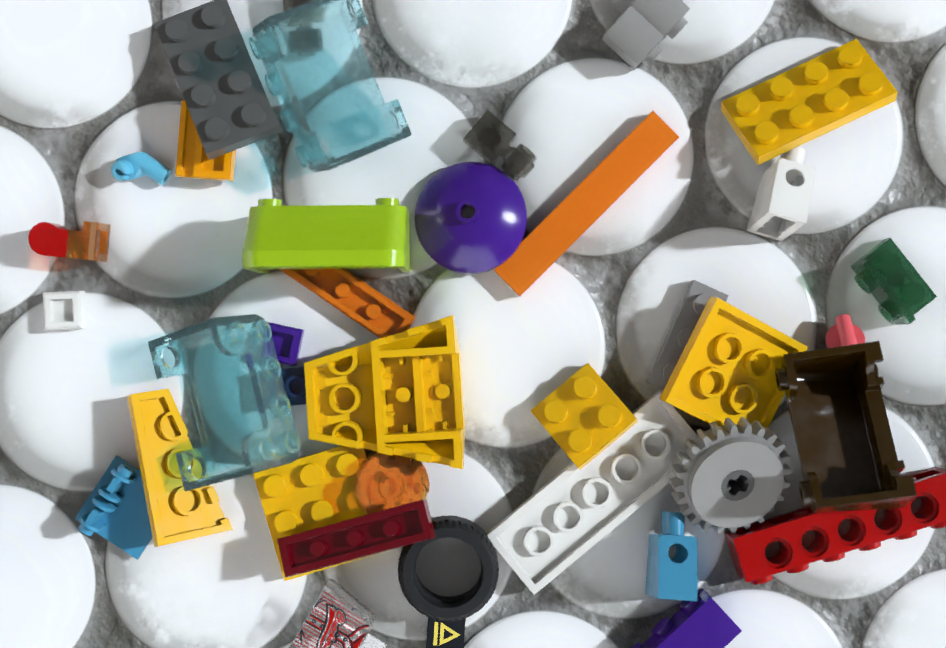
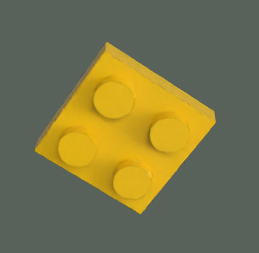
M589 363L584 365L530 410L579 470L638 422L637 418Z

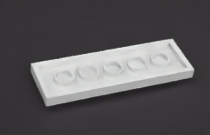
M657 391L634 410L632 414L637 418L638 422L585 467L579 470L573 462L570 463L487 532V536L493 546L533 595L669 484V479L676 477L671 470V465L680 464V460L676 455L677 451L685 452L688 447L685 443L686 439L693 441L698 436L672 405L659 399L662 394L661 391Z

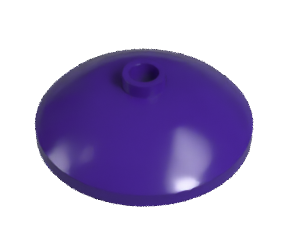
M463 162L441 170L425 185L416 203L415 229L426 253L442 267L463 274L483 273L502 265L516 252L526 231L527 210L520 189L505 172L485 163ZM465 207H473L475 209V213L471 218H463L461 216V212Z

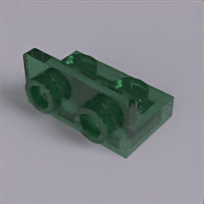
M891 238L884 239L850 266L856 273L854 277L856 283L863 291L868 294L871 293L880 304L878 305L879 312L890 323H895L896 325L911 324L916 320L914 315L937 297Z

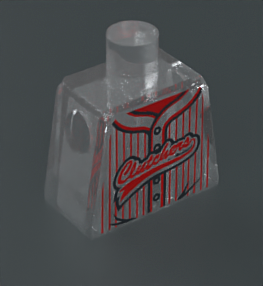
M329 578L289 648H386L387 644L369 634L374 625L376 615L338 582Z

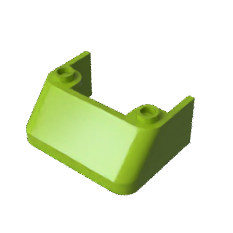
M378 198L376 199V205L282 206V200L258 199V206L250 207L242 251V268L261 274H269V269L398 268L403 273H410L409 210L406 206H400L399 199Z

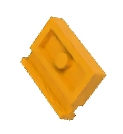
M181 100L175 175L179 178L186 177L234 182L236 150L209 160L186 102Z

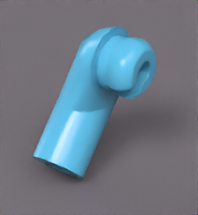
M136 152L122 156L111 167L113 177L119 181L132 180L147 175L161 186L168 181L172 174L171 169L145 152Z

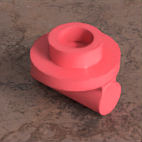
M848 314L839 315L835 318L836 324L828 330L825 338L827 348L865 343L864 333L858 326L852 324L851 316Z

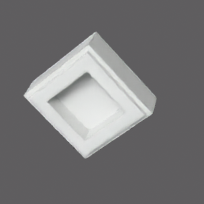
M85 291L43 292L44 330L86 329Z

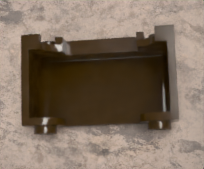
M879 341L784 354L781 368L775 369L778 390L785 391L804 480L799 481L801 502L803 505H809L812 512L905 507L917 496L913 476L900 475L905 468L904 461H898L881 392L884 380L883 376L879 377L878 368L875 364L884 360Z

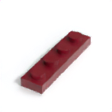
M422 499L279 538L277 541L286 578L436 538L427 499Z

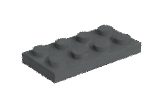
M213 0L154 23L209 160L281 132L227 0Z

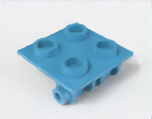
M116 455L75 519L81 523L78 529L83 534L92 536L96 532L137 560L153 538L141 471Z

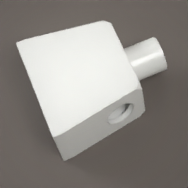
M798 146L781 154V157L763 173L746 231L783 241L806 224L816 170L812 166L803 164L806 152L803 148Z

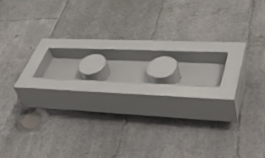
M696 280L691 281L649 374L647 383L664 390L710 296L717 297L726 302L729 295Z

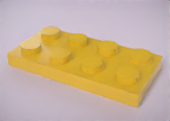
M854 39L722 101L721 111L756 164L760 165L896 101L898 91L860 42Z

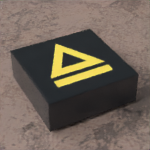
M428 617L426 648H464L466 618L457 621H439Z

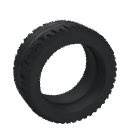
M452 515L438 516L432 518L436 538L403 546L398 562V580L407 601L418 612L439 621H457L477 613L492 597L499 576L496 549L488 538L487 533L479 525L463 517ZM446 537L457 538L468 543L475 549L481 562V572L476 584L467 592L451 597L440 596L428 590L421 583L416 572L417 558L423 547L436 539Z

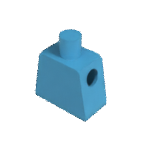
M662 511L661 534L649 535L645 594L657 599L698 601L697 537L684 536L685 516L681 512ZM671 545H673L676 550V554L672 560L669 558L668 550Z

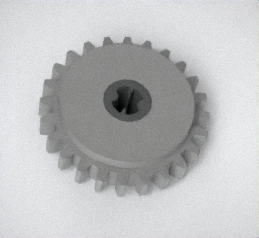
M741 417L737 425H735L730 418H725L724 425L718 426L713 421L710 423L709 430L704 432L698 429V437L693 441L686 439L685 443L688 447L685 452L677 451L676 455L680 460V464L671 465V470L676 477L669 479V483L674 489L671 492L672 497L682 514L687 516L691 524L696 525L699 523L706 532L711 526L717 534H721L724 528H728L732 534L736 533L738 527L744 526L746 530L750 529L751 523L755 521L761 523L764 521V515L768 512L774 513L776 511L773 507L775 503L784 500V496L781 494L782 489L790 487V483L784 478V476L792 474V469L786 464L791 460L784 450L786 446L768 427L764 428L756 420L750 424L745 418Z

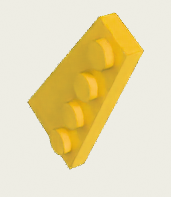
M169 389L130 394L127 400L154 547L233 530L228 518L224 517L218 504L219 498L214 487L210 486L202 469L204 465L199 454L194 451L187 436L188 430Z

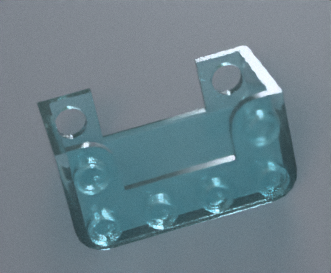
M313 0L267 17L253 28V36L249 38L254 56L258 60L262 59L267 71L265 75L266 85L270 93L274 97H278L283 109L280 111L282 123L289 133H293L298 145L295 147L296 156L303 168L309 167L312 172L334 169L412 135L398 99L384 102L356 30L368 25L359 0Z
M256 314L216 317L148 342L157 379L185 375L202 443L201 448L176 454L185 491L289 464L297 459L300 450V440L296 432L291 404L284 388L281 365L277 358L272 330L264 318ZM165 348L171 350L175 357L173 368L164 361L163 351ZM193 458L197 459L202 466L200 479L196 478L191 471V461Z

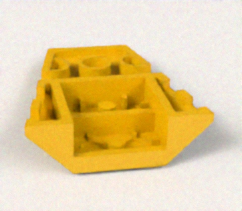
M454 315L304 363L308 437L310 440L356 449L362 448L377 451V453L403 456L417 461L433 462L464 469L465 418L461 355Z

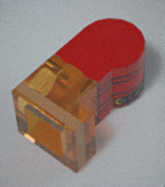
M84 221L83 231H73L60 224L41 222L34 225L30 230L28 241L31 249L40 255L107 262L111 225Z

